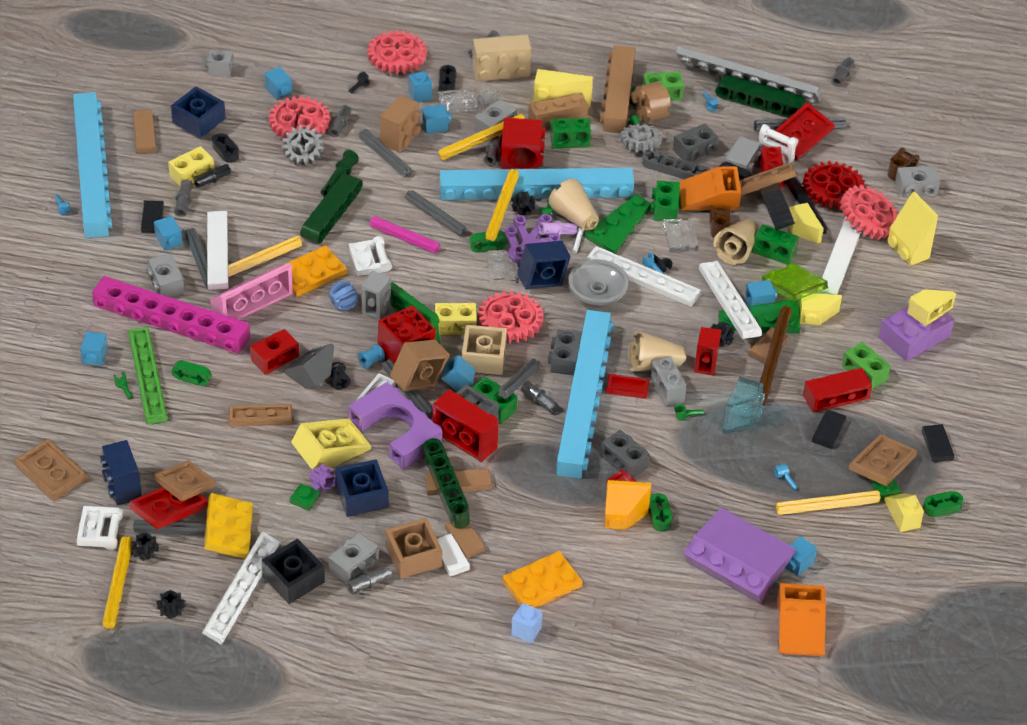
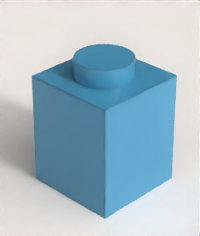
M281 67L264 73L265 88L275 99L292 93V79Z
M427 71L409 74V93L416 102L432 100V81Z
M444 104L422 107V122L426 134L448 131V123H451L450 111H446Z
M173 216L154 221L155 236L164 251L183 245L182 231Z
M770 280L747 283L745 299L748 306L774 303L777 299V290L773 288Z
M86 331L80 349L82 364L103 366L108 350L107 334Z
M457 355L446 362L441 379L458 392L466 384L469 386L473 384L475 368Z
M801 536L790 544V546L796 549V552L785 567L797 576L815 562L817 547Z

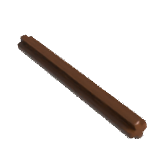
M786 305L780 309L756 393L755 402L760 405H764L767 402L791 317L792 308Z

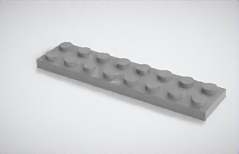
M678 46L676 51L679 60L683 62L682 65L689 68L697 66L700 67L699 70L710 73V71L717 72V75L720 77L731 75L802 96L809 103L820 102L822 97L819 87L680 46Z

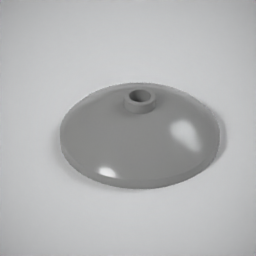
M594 259L576 265L569 274L568 285L572 294L579 300L592 305H607L620 300L626 294L629 279L626 272L617 264L607 260Z

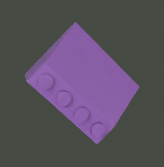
M721 507L693 537L683 554L687 563L757 603L762 604L796 552V549Z

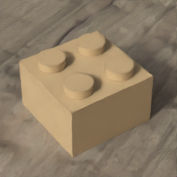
M466 325L462 358L475 368V373L503 375L507 328Z

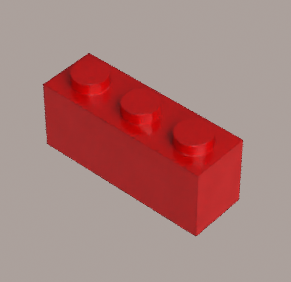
M863 368L851 369L805 381L803 397L814 413L870 399L872 384Z

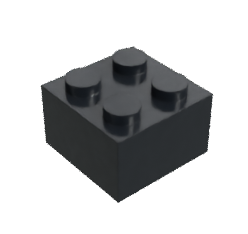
M298 538L261 560L262 577L288 604L325 583L324 565Z

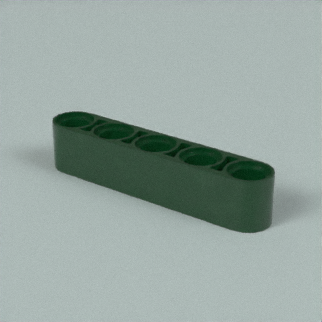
M724 75L715 89L716 95L721 99L785 118H790L807 103L802 96L731 75Z
M343 173L305 221L301 228L300 236L321 244L360 193L363 180Z
M430 438L423 444L426 465L452 526L458 529L465 528L470 523L467 500L442 442L437 438Z

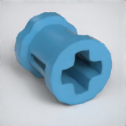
M378 344L372 346V349L366 352H359L358 359L362 367L368 369L371 367V364L377 361H384L385 354L383 349Z

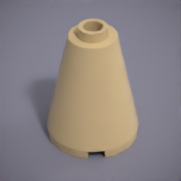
M568 179L561 182V187L551 192L548 202L549 206L553 211L583 230L594 229L597 226L599 217L583 185L576 179Z
M745 219L720 230L714 237L713 246L714 248L716 247L718 252L717 256L723 262L730 265L744 263L749 258L754 246L755 235L759 230L758 224L752 219Z
M634 331L632 334L635 339L634 342L629 343L628 365L633 367L630 368V371L651 370L653 360L670 356L677 367L681 366L683 362L685 363L687 352L683 346L642 331Z

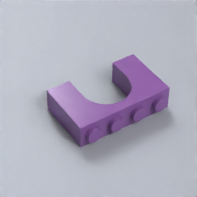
M388 381L348 406V418L360 431H364L386 418L401 419L410 425L411 429L391 442L389 448V457L403 470L424 456L423 444L426 440L437 438L442 442L443 432L440 426L434 424L424 412L416 408L410 399H406L399 389L393 387Z

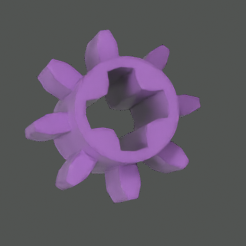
M324 464L313 468L309 479L313 481L310 486L323 493L325 490L331 489L336 481L333 475L335 470Z

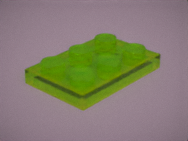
M789 264L786 268L772 270L769 274L762 276V281L770 280L777 292L794 301L828 289L827 280L797 264Z

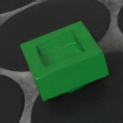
M894 479L887 486L872 480L871 485L874 491L877 490L880 493V501L884 500L885 497L900 494V489Z
M300 483L291 495L290 503L309 511L320 497V491Z

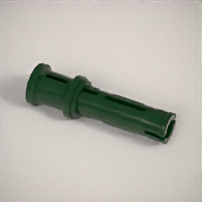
M352 150L344 151L343 158L336 163V170L321 189L323 197L326 196L343 173L349 175L352 172L353 165L359 161L357 153Z

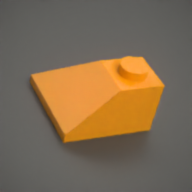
M608 480L604 528L626 530L647 516L649 512L651 483Z

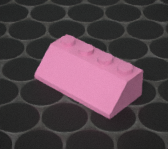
M291 264L279 265L210 298L211 311L240 320L293 294Z

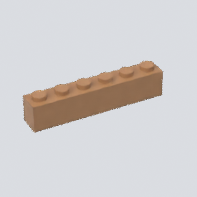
M613 45V53L609 52L608 63L610 64H607L606 75L610 76H606L605 87L608 88H604L603 99L606 100L602 102V111L605 113L601 112L600 124H604L603 132L621 133L627 125L635 47Z

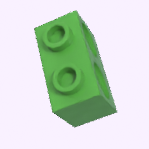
M681 72L644 73L643 85L661 81L662 84L660 85L668 90L670 101L683 100L684 84Z
M863 342L844 352L842 367L847 371L863 368L872 384V389L888 380L891 367L886 360L882 359L872 348Z

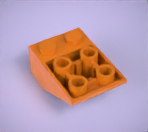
M737 166L716 167L679 181L681 211L710 210V205L720 208L730 206V210H739L741 187Z
M780 583L777 599L779 654L824 656L826 622L825 586Z

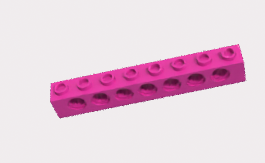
M103 276L92 291L94 306L169 330L173 333L226 349L227 351L240 354L251 338L250 323Z

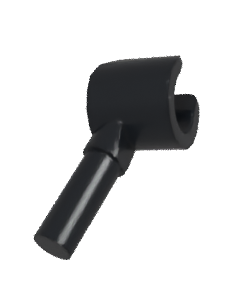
M365 72L358 74V82L348 90L349 93H353L362 85L365 87L369 85V76Z
M654 254V260L660 265L659 269L663 273L666 272L667 267L669 269L672 268L673 262L671 259H660Z

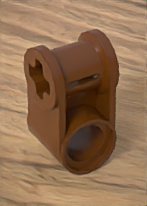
M901 147L890 159L888 177L895 181L898 167H916L920 156L918 154L913 155Z
M710 205L709 222L713 238L720 230L729 227L730 206L720 208Z

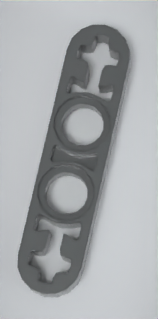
M648 150L642 156V165L644 167L684 180L711 170L709 167L657 151ZM669 163V164H672L673 166H670V167H669V166H665L664 164ZM682 169H689V170H691V171H690V172H684V171H682Z

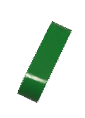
M503 231L498 232L495 241L486 240V232L475 233L469 238L471 250L474 252L500 250L507 245V239Z
M178 360L171 371L172 375L178 380L199 386H206L212 377V373L207 367L184 360Z
M956 491L930 495L925 498L923 511L931 517L956 513L961 510L964 499Z
M655 493L650 496L649 515L653 528L661 532L670 529L672 515L667 497L661 493Z

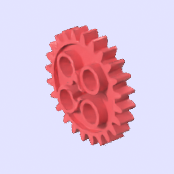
M388 30V34L381 32V36L376 35L375 39H371V43H368L367 56L368 61H371L372 66L375 65L376 70L382 68V72L388 70L389 74L395 72L398 75L401 71L403 74H406V70L412 73L413 68L419 69V65L423 66V61H426L427 48L426 44L423 43V39H418V35L412 36V32L405 34V30L402 33L396 30L395 33H392Z
M302 95L299 99H296L295 96L292 97V100L285 98L286 102L279 101V105L274 104V109H270L269 127H272V132H276V136L282 135V140L287 138V132L292 134L293 127L299 130V125L303 129H306L308 125L310 131L315 128L317 134H325V129H329L330 111H327V106H323V102L317 103V99L311 101L310 96L306 99H303Z
M854 185L853 188H849L844 193L840 201L842 204L840 209L843 210L842 215L847 216L845 221L851 222L850 227H856L857 233L862 231L864 237L869 234L871 239L874 236L878 240L881 237L886 239L889 236L890 227L898 216L896 214L898 209L893 208L894 203L888 202L889 197L884 198L883 192L879 194L876 188L872 191L869 186L864 188L863 185H860L858 188Z
M503 290L502 295L495 292L494 298L488 296V301L483 300L482 305L479 306L478 325L507 328L509 344H511L512 340H515L518 344L520 339L526 342L527 336L534 338V333H539V328H542L544 320L543 308H540L539 302L535 303L534 297L528 299L529 294L521 296V291L514 294L513 290H511L509 294H506Z

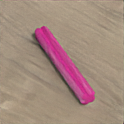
M373 216L370 220L371 227L427 251L437 253L440 249L439 242L382 218Z

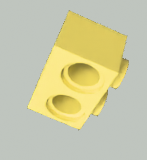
M200 146L169 161V176L179 186L183 180H189L194 183V176L203 174L210 168L214 169V159Z
M435 303V313H437L440 321L438 323L440 335H465L466 325L476 326V303Z

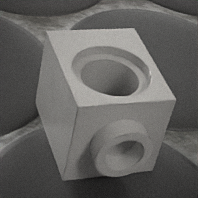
M211 49L210 55L206 56L205 59L208 75L231 77L234 67L233 51Z

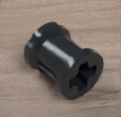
M332 363L330 376L333 379V387L338 390L348 387L351 383L350 377L345 373L346 367L344 363Z

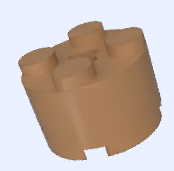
M661 81L637 86L635 92L631 93L632 101L637 109L636 115L645 123L665 119L670 116V112L667 113L668 108L671 107L670 96L667 88L660 85L662 84Z

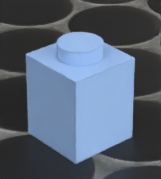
M522 603L512 618L511 635L532 643L542 628L543 611Z

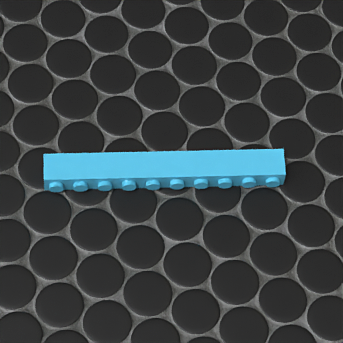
M96 92L73 94L85 238L109 236L108 228H112L111 216H107V214H111L110 202L106 203V201H110L109 189H105L108 188V177L104 176L107 174V165L103 163L106 161L105 150H101L105 149L104 137H100L104 136L103 124L99 125L103 123L102 112H98L102 111L101 100H97Z
M632 168L513 169L519 171V177L511 199L519 192H528L529 197L534 196V199H549L551 192L554 189L558 190L561 187L560 183L568 179L578 180L583 185L589 198L633 197L634 178ZM510 169L440 170V200H498Z
M586 311L557 459L556 475L582 479L583 470L587 471L589 458L585 457L586 454L590 455L592 442L588 441L593 439L595 427L591 425L592 423L596 424L597 411H594V409L599 408L600 396L597 393L602 392L603 381L600 380V377L604 378L606 366L603 363H607L609 351H606V348H610L611 336H608V334L613 333L614 322L610 321L611 313Z

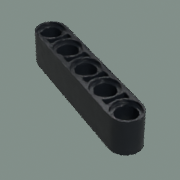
M776 183L759 189L776 231L794 225L791 211L779 184Z

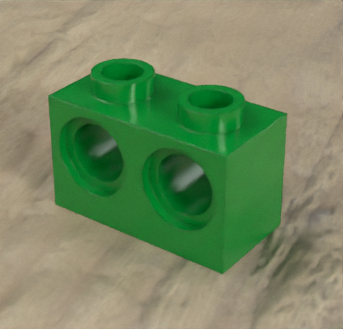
M589 117L551 119L550 138L552 149L590 147L591 127Z
M657 180L656 188H652L651 199H655V201H651L650 210L651 213H654V221L677 223L680 182Z
M762 224L755 235L753 253L790 265L797 253L799 236L782 230L776 231L775 228Z
M483 377L472 388L499 404L498 420L499 424H502L517 411V396L512 393L506 399H503L502 396L499 397L498 392L501 386L497 382Z

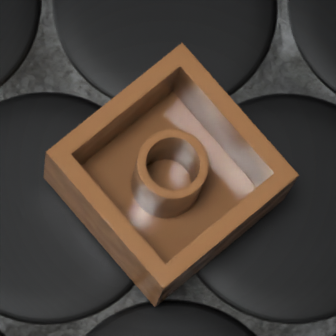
M400 95L381 114L380 141L386 147L400 153L419 134L421 129L419 126L421 115L419 111L420 103Z
M437 340L406 342L401 348L390 377L403 391L435 388L450 354Z
M427 518L385 529V547L400 579L442 567V548Z

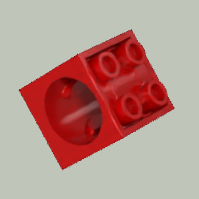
M504 117L501 169H539V166H543L544 155H540V153H544L545 141L541 139H545L546 128H542V120Z
M413 305L378 320L377 344L383 349L385 359H391L394 364L404 343L435 340L436 329Z

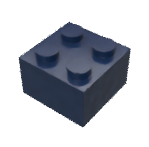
M196 86L171 105L172 123L201 139L226 119L225 102Z
M562 240L525 244L517 275L525 290L562 286L571 256Z
M128 440L102 446L103 455L99 457L102 468L105 469L101 470L104 482L109 484L107 486L109 497H114L116 505L129 503L131 500L141 497L139 470Z
M377 459L335 468V486L346 517L389 508V491Z

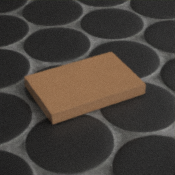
M879 434L850 463L849 470L887 486L916 457L917 450Z
M49 438L14 459V465L52 501L57 500L88 480V475Z

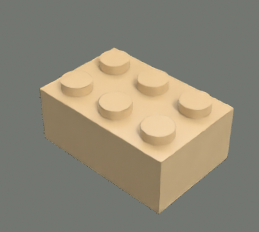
M528 35L473 39L472 68L475 81L530 77L531 45Z

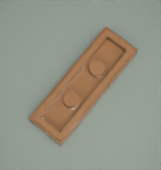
M152 109L133 111L137 153L156 152Z
M790 162L739 180L741 195L796 177L793 163Z
M292 404L229 406L228 423L229 426L292 425Z
M489 468L454 471L463 492L489 490L492 487ZM425 474L427 495L438 494L431 474Z

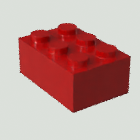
M450 389L433 403V423L439 425L442 429L443 439L481 463L498 448L499 420L494 415L485 412L476 404H472L460 394H456Z

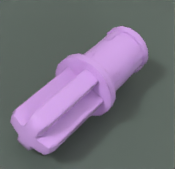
M560 221L553 223L540 222L538 227L541 235L555 233L560 236L561 234L577 233V225L573 223H561Z

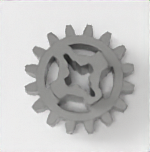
M629 125V128L625 127L624 131H621V144H623L624 148L629 147L630 151H653V148L658 149V146L661 145L662 133L659 132L658 128L653 129L652 125Z
M299 125V130L293 127L292 134L287 132V138L283 139L284 145L282 147L285 157H290V163L297 161V166H300L301 162L307 166L309 161L315 164L314 158L320 159V153L324 152V140H321V133L317 134L315 128L310 131L308 125L306 129ZM302 141L304 142L305 150H303V147L301 146Z

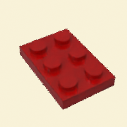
M807 102L775 131L790 138L795 137L798 139L794 159L798 161L835 129V124ZM769 137V139L774 140V141H776V142H778V143H780V144L785 145V146L788 147L787 144H784V143H782V142H780V141H778V140H776V139H773V138Z
M162 487L131 500L129 508L158 530L208 508V499L198 494L180 501Z

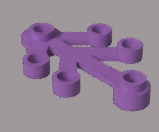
M542 214L537 220L536 227L529 235L525 227L526 218L522 215L515 217L514 226L506 227L504 235L508 238L511 245L508 255L512 262L520 264L525 244L560 241V236L555 233L550 234L548 238H537L540 235L538 228L540 222L553 223L550 215ZM517 230L522 239V243L520 245L516 239Z

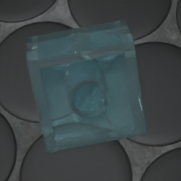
M739 377L726 404L722 433L728 434L752 427L755 420L760 419L763 412V407H760V405L763 404L765 393L762 392L763 383Z

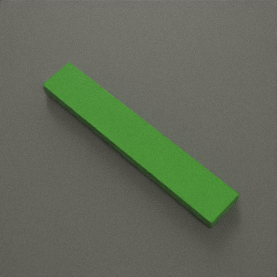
M149 328L128 330L146 424L168 421Z

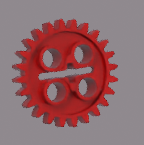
M828 161L825 165L823 162H820V166L814 164L813 168H808V172H805L802 185L809 199H815V205L822 203V208L829 205V209L836 206L839 210L842 205L840 203L842 196L849 188H853L854 185L858 188L860 185H863L865 188V180H862L863 175H858V170L852 171L853 166L845 167V163L839 165L838 161L835 164Z

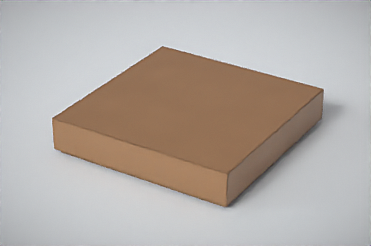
M189 460L158 472L154 476V480L180 501L216 487V480Z

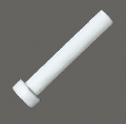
M580 227L577 228V237L572 251L575 254L578 251L582 234L585 232Z

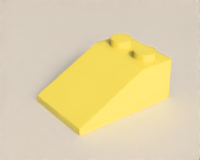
M538 69L534 82L533 102L582 93L588 103V108H590L593 76Z
M916 192L911 193L890 227L887 241L890 247L910 266L930 258L938 215Z
M350 418L301 423L291 441L312 470L315 467H320L321 464L333 468L370 450L372 447Z

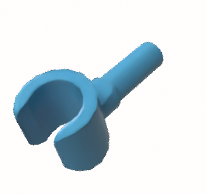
M704 92L703 96L707 100L706 108L708 111L712 112L718 109L716 105L718 99H712Z
M58 194L55 195L59 214H69V202H63Z
M649 252L648 258L643 256V266L664 274L655 264L653 253Z
M786 464L775 466V477H784L793 490H797L798 486L789 475L788 466Z

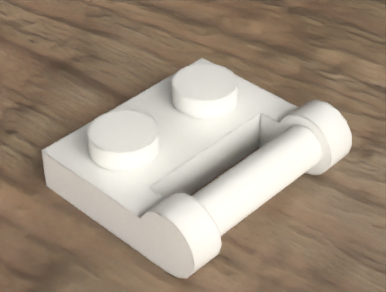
M764 124L759 133L758 143H761L760 151L762 147H781L783 165L790 162L793 163L798 139L785 136ZM767 136H769V137H771V138H773V139H776V140H778V141H780V142H782V143H784V144H787L788 147L785 146V145H782V144H780V143H778V142H776V141H774V140H771V139L767 138Z
M376 236L372 240L349 243V252L357 276L370 275L372 271L382 273L392 269L391 261L388 260L384 249L383 237ZM371 250H377L380 263L375 264Z
M84 506L77 535V546L105 547L108 550H115L117 548L118 540L116 537L119 522L123 518V510L112 507ZM105 518L111 519L108 537L102 536Z

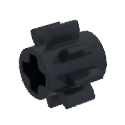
M519 192L512 198L513 204L511 206L513 212L518 211L519 215L526 216L535 209L534 204L536 202L534 196L529 197L528 192Z
M719 321L717 325L713 323L711 328L721 330L719 347H724L725 344L730 345L734 339L732 336L735 333L732 327L726 322Z
M148 533L136 535V541L131 542L133 556H138L142 561L154 558V552L159 551L156 536L152 537Z
M172 590L161 593V600L156 601L157 609L160 610V616L165 615L170 619L178 615L181 616V609L185 608V600L182 599L181 593H176Z

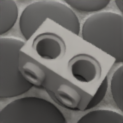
M672 357L653 360L650 378L665 407L684 403L687 385Z

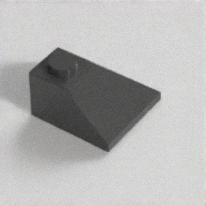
M331 343L311 349L285 368L283 372L305 389L321 387L326 383L324 380L331 375L334 345Z

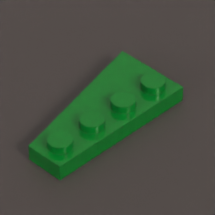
M635 194L599 221L594 229L587 230L585 238L598 247L617 254L619 247L624 245L628 235L633 233L635 226L642 221L651 209V203Z
M391 282V306L398 312L413 305L436 329L435 340L440 344L438 325L440 321L437 313L419 302L414 296L408 294L403 288Z
M798 299L747 306L762 332H768L772 327H776L782 306L791 307L792 313L786 333H800ZM719 310L718 323L719 321L726 322L732 327L733 331H737L726 312Z

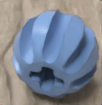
M337 282L329 290L330 300L339 311H347L356 306L358 293L350 282Z

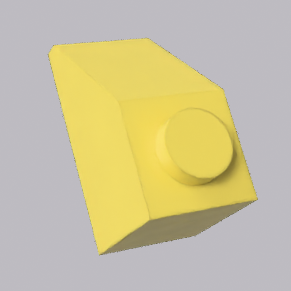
M804 203L789 207L795 223L788 226L791 234L815 243H821L823 227L809 204Z
M924 289L918 294L911 296L908 302L907 313L924 326H927L953 308L956 293L953 291Z
M801 293L799 304L800 324L821 325L833 317L840 310L842 295Z
M903 493L884 498L900 532L920 528L924 511L916 495Z

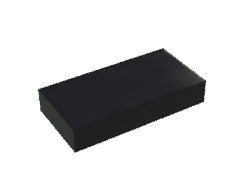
M144 201L141 233H155L154 221L163 219L164 201Z
M827 409L813 435L812 442L832 449L846 421V415Z
M943 424L922 426V434L932 462L952 461L954 453Z

